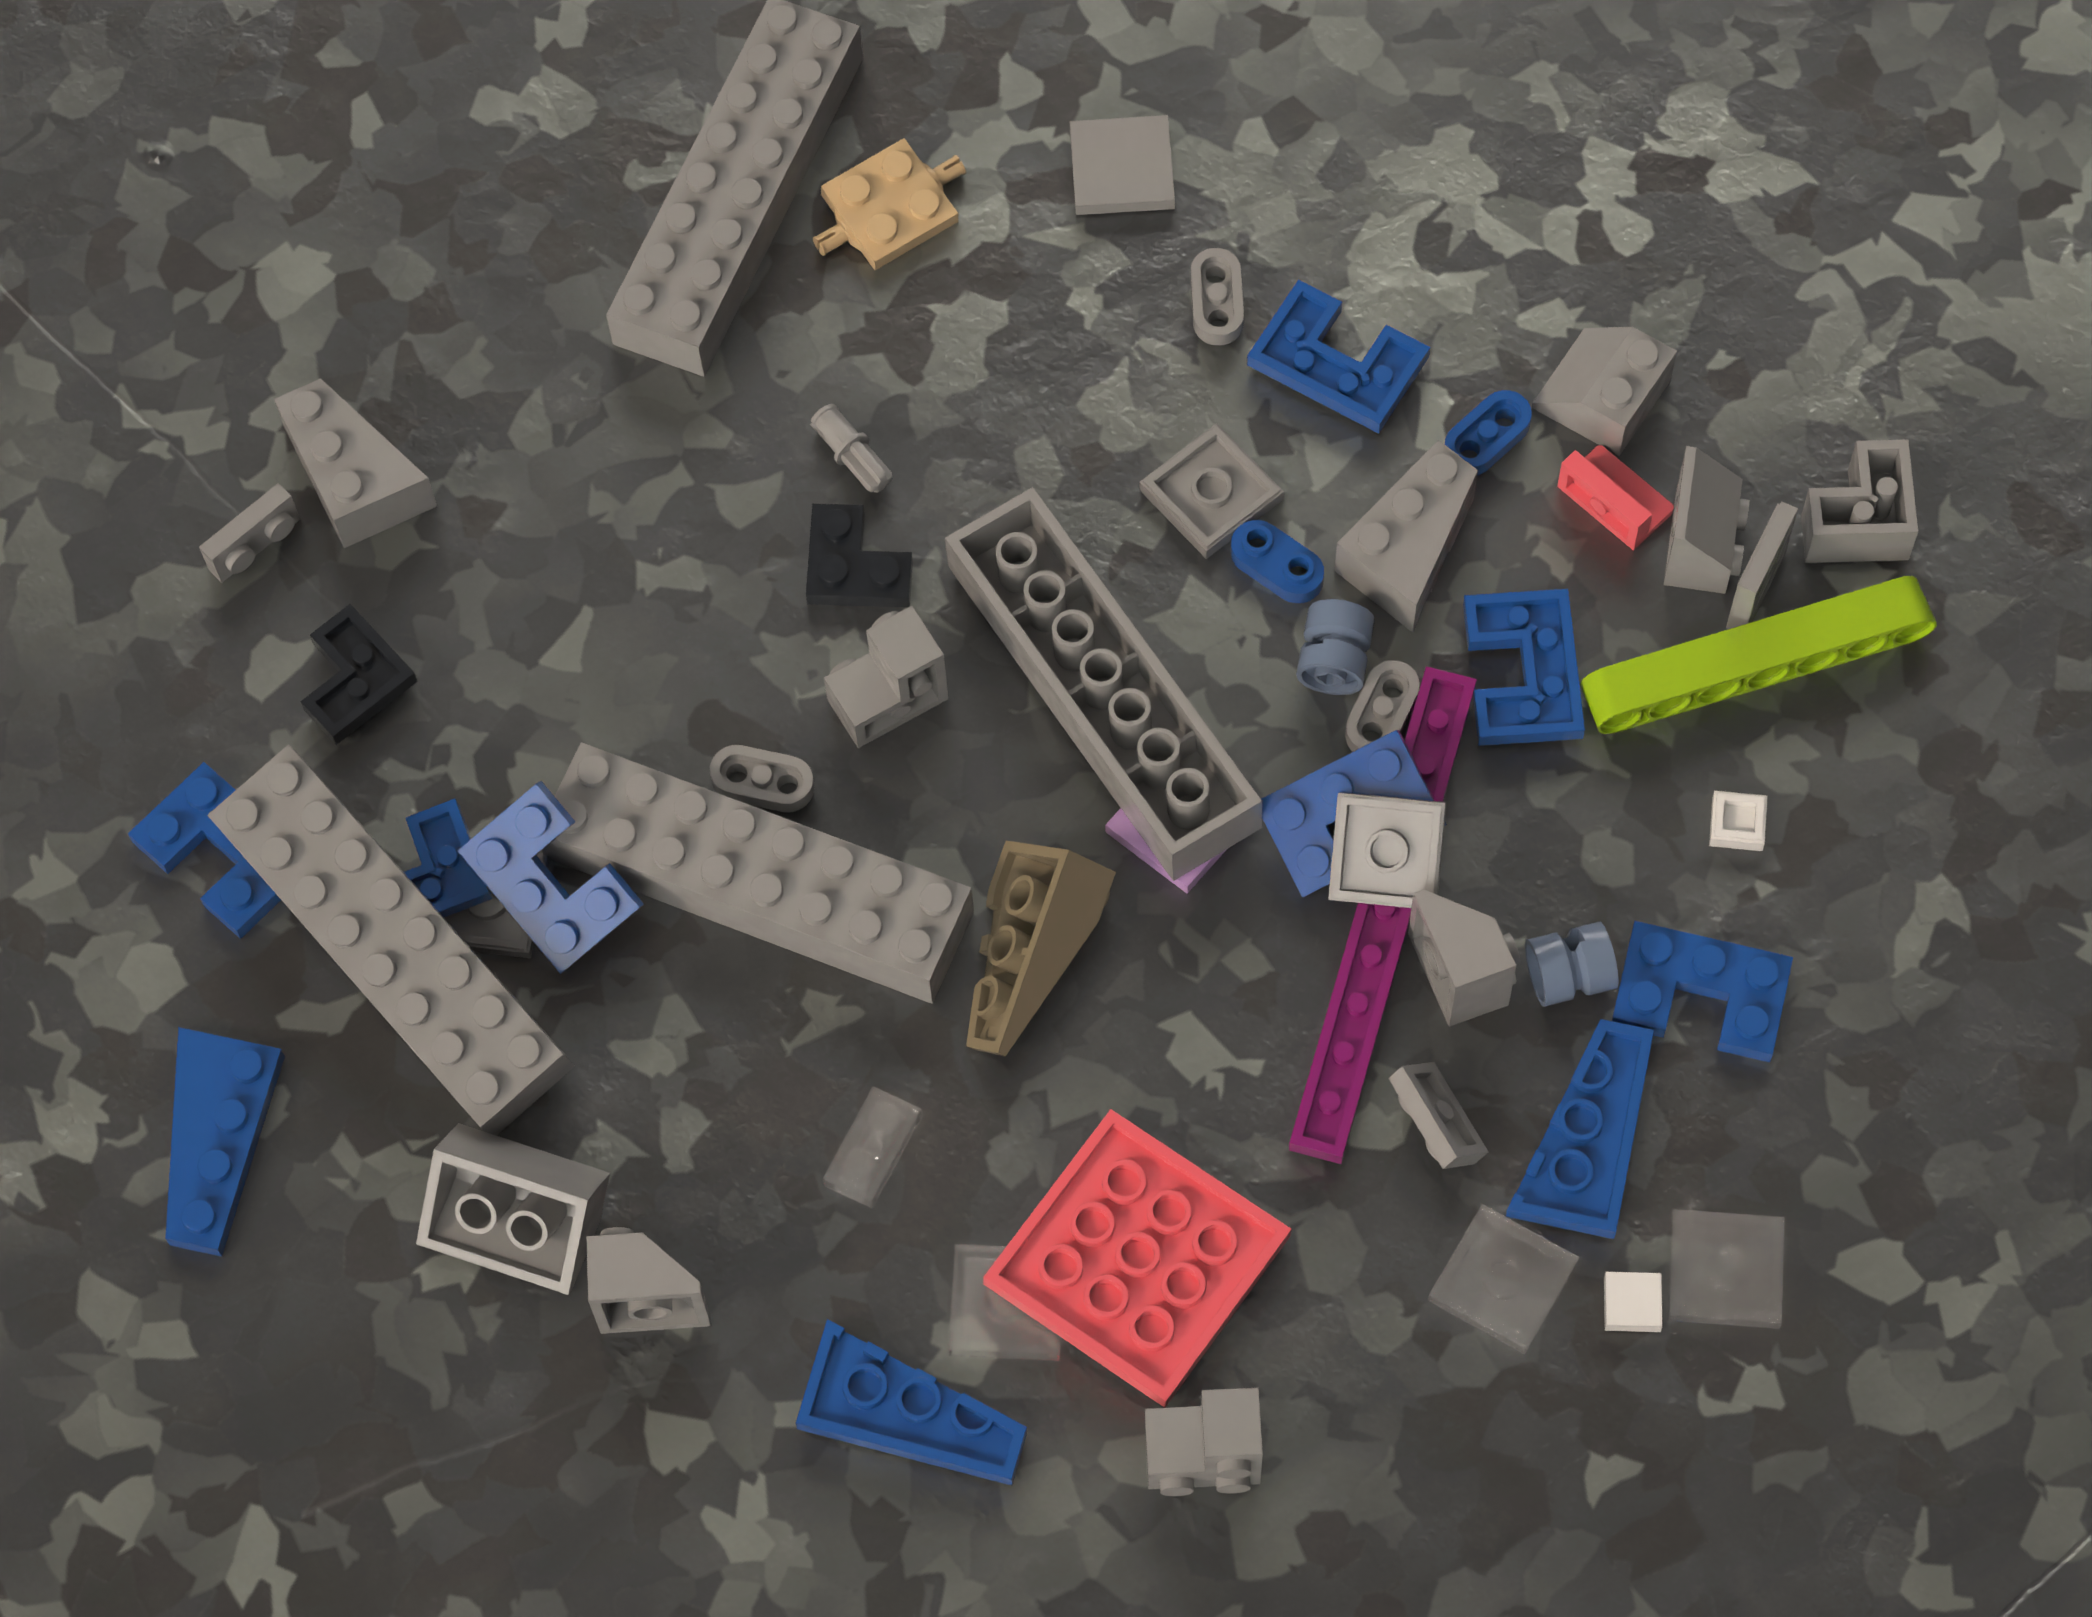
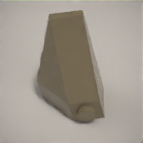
M1005 841L987 894L986 907L994 910L991 933L981 937L979 953L987 956L984 978L980 979L974 987L966 1047L1006 1057L1098 924L1103 908L1109 900L1110 888L1116 874L1115 871L1071 850Z

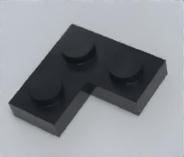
M812 503L806 584L807 605L910 607L913 567L912 552L862 551L865 517L864 505Z
M349 604L310 634L314 646L338 670V673L300 702L304 711L337 745L418 681L413 670L359 612Z

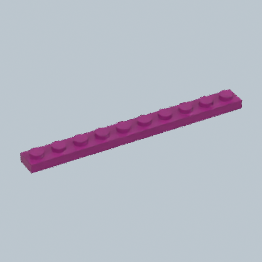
M1426 666L1405 743L1434 800L1444 802L1477 679ZM1358 903L1290 1138L1289 1151L1342 1164L1408 930L1411 908Z

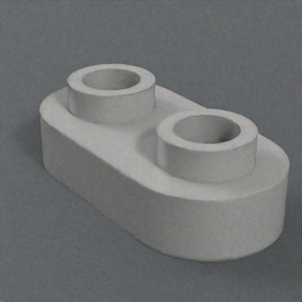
M1222 248L1206 249L1200 252L1191 264L1193 326L1195 333L1202 341L1211 345H1226L1240 336L1244 325L1241 265L1237 257L1228 250ZM1213 276L1221 277L1223 281L1220 283H1211L1208 281V279ZM1214 320H1222L1226 322V325L1216 327L1210 323Z
M1388 660L1379 663L1371 670L1346 724V742L1352 752L1373 742L1363 737V734L1367 731H1375L1381 737L1395 730H1399L1402 734L1414 709L1420 687L1419 677L1410 665L1398 660ZM1387 688H1396L1401 692V695L1391 698L1386 696L1383 691Z
M731 745L718 751L710 763V776L715 791L752 806L780 812H794L805 807L814 794L815 786L812 771L808 764L798 757L743 745ZM736 772H742L747 775L739 783L729 780V777ZM786 783H793L797 786V789L789 794L782 793L779 790Z

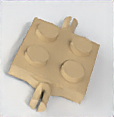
M903 138L821 186V196L835 214L836 225L813 237L817 250L819 249L820 254L825 256L831 250L845 242H849L850 245L861 251L872 268L877 270L958 222V212L944 194L943 185L966 174L962 161L959 162V157L954 155L952 158L931 169L918 158L908 142Z

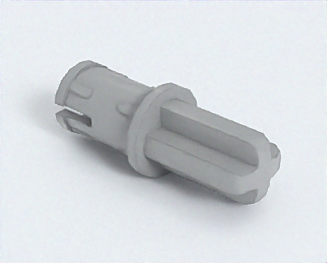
M828 404L814 414L811 418L812 423L810 426L818 432L835 452L834 460L839 465H846L867 491L879 493L884 490L886 485L892 481V472L870 448L869 437L863 432L858 433L835 404Z

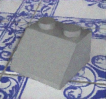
M1634 327L1584 328L1533 401L1532 408L1620 456L1670 383L1677 350Z
M1686 446L1674 499L1663 585L1725 594L1730 575L1740 576L1744 545L1735 544L1736 529L1744 531L1746 529L1750 500L1740 499L1743 479L1697 447Z
M1424 889L1414 892L1408 935L1448 1026L1450 1027L1508 1006L1512 986L1517 982L1515 975L1516 965L1520 964L1519 951L1511 934L1503 935L1496 919Z
M613 1227L602 1230L598 1236H586L588 1302L601 1334L711 1326V1315L700 1281L643 1232L634 1233L630 1228Z

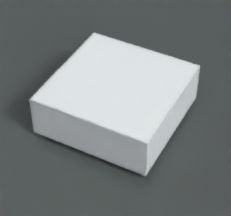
M1714 790L1709 846L1763 851L1767 796Z
M1605 1272V1331L1661 1332V1273Z

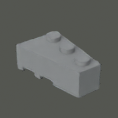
M321 378L274 399L284 428L344 548L438 507L429 478Z
M1438 440L1337 542L1335 572L1407 629L1414 632L1424 604L1436 584L1439 571L1448 552L1451 551L1474 500L1478 470Z

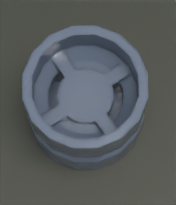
M1326 599L1312 603L1308 608L1304 638L1307 642L1303 644L1300 650L1296 671L1297 679L1304 686L1325 694L1350 695L1359 692L1364 685L1368 663L1367 655L1364 652H1367L1371 646L1375 624L1374 615L1367 608L1346 600Z
M1601 921L1570 928L1567 938H1562L1557 932L1526 939L1525 955L1535 994L1542 1006L1545 1007L1573 1000L1576 990H1581L1585 995H1593L1618 988L1619 978L1614 950L1606 928Z

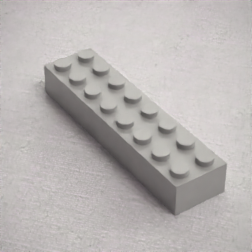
M785 0L766 1L606 314L613 345L705 377L863 60L859 25Z
M1033 487L945 537L950 570L1173 881L1262 828V800Z
M582 742L555 794V798L575 820V823L542 850L543 855H548L550 860L592 876L610 863L634 892L933 1004L974 913L972 888Z
M289 744L207 815L485 1132L497 1136L575 1067L316 772Z

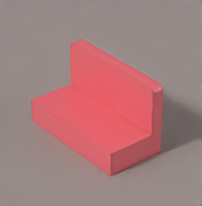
M1602 445L1596 446L1585 457L1575 450L1561 463L1557 487L1633 551L1673 513L1674 505Z

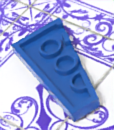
M1600 1019L1571 1078V1082L1560 1104L1557 1106L1549 1127L1530 1161L1526 1174L1507 1208L1505 1217L1610 1239L1615 1238L1654 1030Z
M178 1027L165 1237L170 1246L222 1257L285 1058L282 1049Z
M827 1319L797 1416L796 1427L798 1430L1003 1484L1013 1485L1027 1436L1026 1426L965 1393L960 1394L937 1382V1378L919 1368L915 1370L891 1357L886 1350L869 1341L866 1343L845 1332L843 1327Z

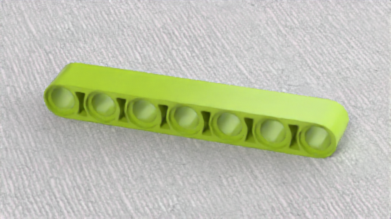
M1903 576L1600 668L1583 678L1580 687L1599 733L1613 734L1915 642L1934 631L1937 622L1918 579L1914 576Z

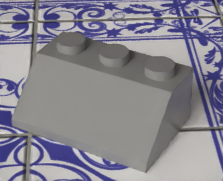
M458 1123L434 1148L416 1244L569 1295L587 1255L586 1236H594L600 1223L610 1173Z

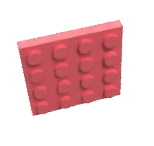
M1110 1109L984 1275L983 1285L1166 1408L1290 1238L1292 1229Z

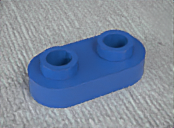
M1509 390L1494 392L1448 432L1445 438V445L1478 470L1477 476L1481 475L1527 435L1532 416L1530 404L1517 392ZM1505 418L1509 419L1513 424L1504 427L1496 421ZM1472 450L1477 453V456L1467 458L1461 452Z
M1252 520L1240 525L1233 533L1231 557L1236 567L1285 601L1305 603L1314 599L1322 590L1324 566L1321 559L1314 552L1274 525L1262 520ZM1252 539H1261L1266 544L1257 548L1251 546L1248 542ZM1299 566L1306 569L1307 573L1297 576L1289 570Z

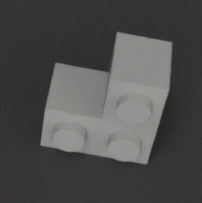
M1909 440L1856 441L1848 467L1849 487L1809 488L1801 514L1805 563L1909 560L1918 535V523Z
M913 606L899 613L891 611L879 617L872 627L866 630L869 653L857 660L852 658L842 661L831 670L828 676L824 677L827 700L858 748L948 700L944 654Z
M1259 1387L1202 1390L1201 1406L1145 1409L1148 1490L1160 1489V1494L1165 1496H1184L1193 1493L1194 1487L1216 1486V1490L1220 1493L1235 1494L1250 1490V1485L1261 1483L1263 1450Z

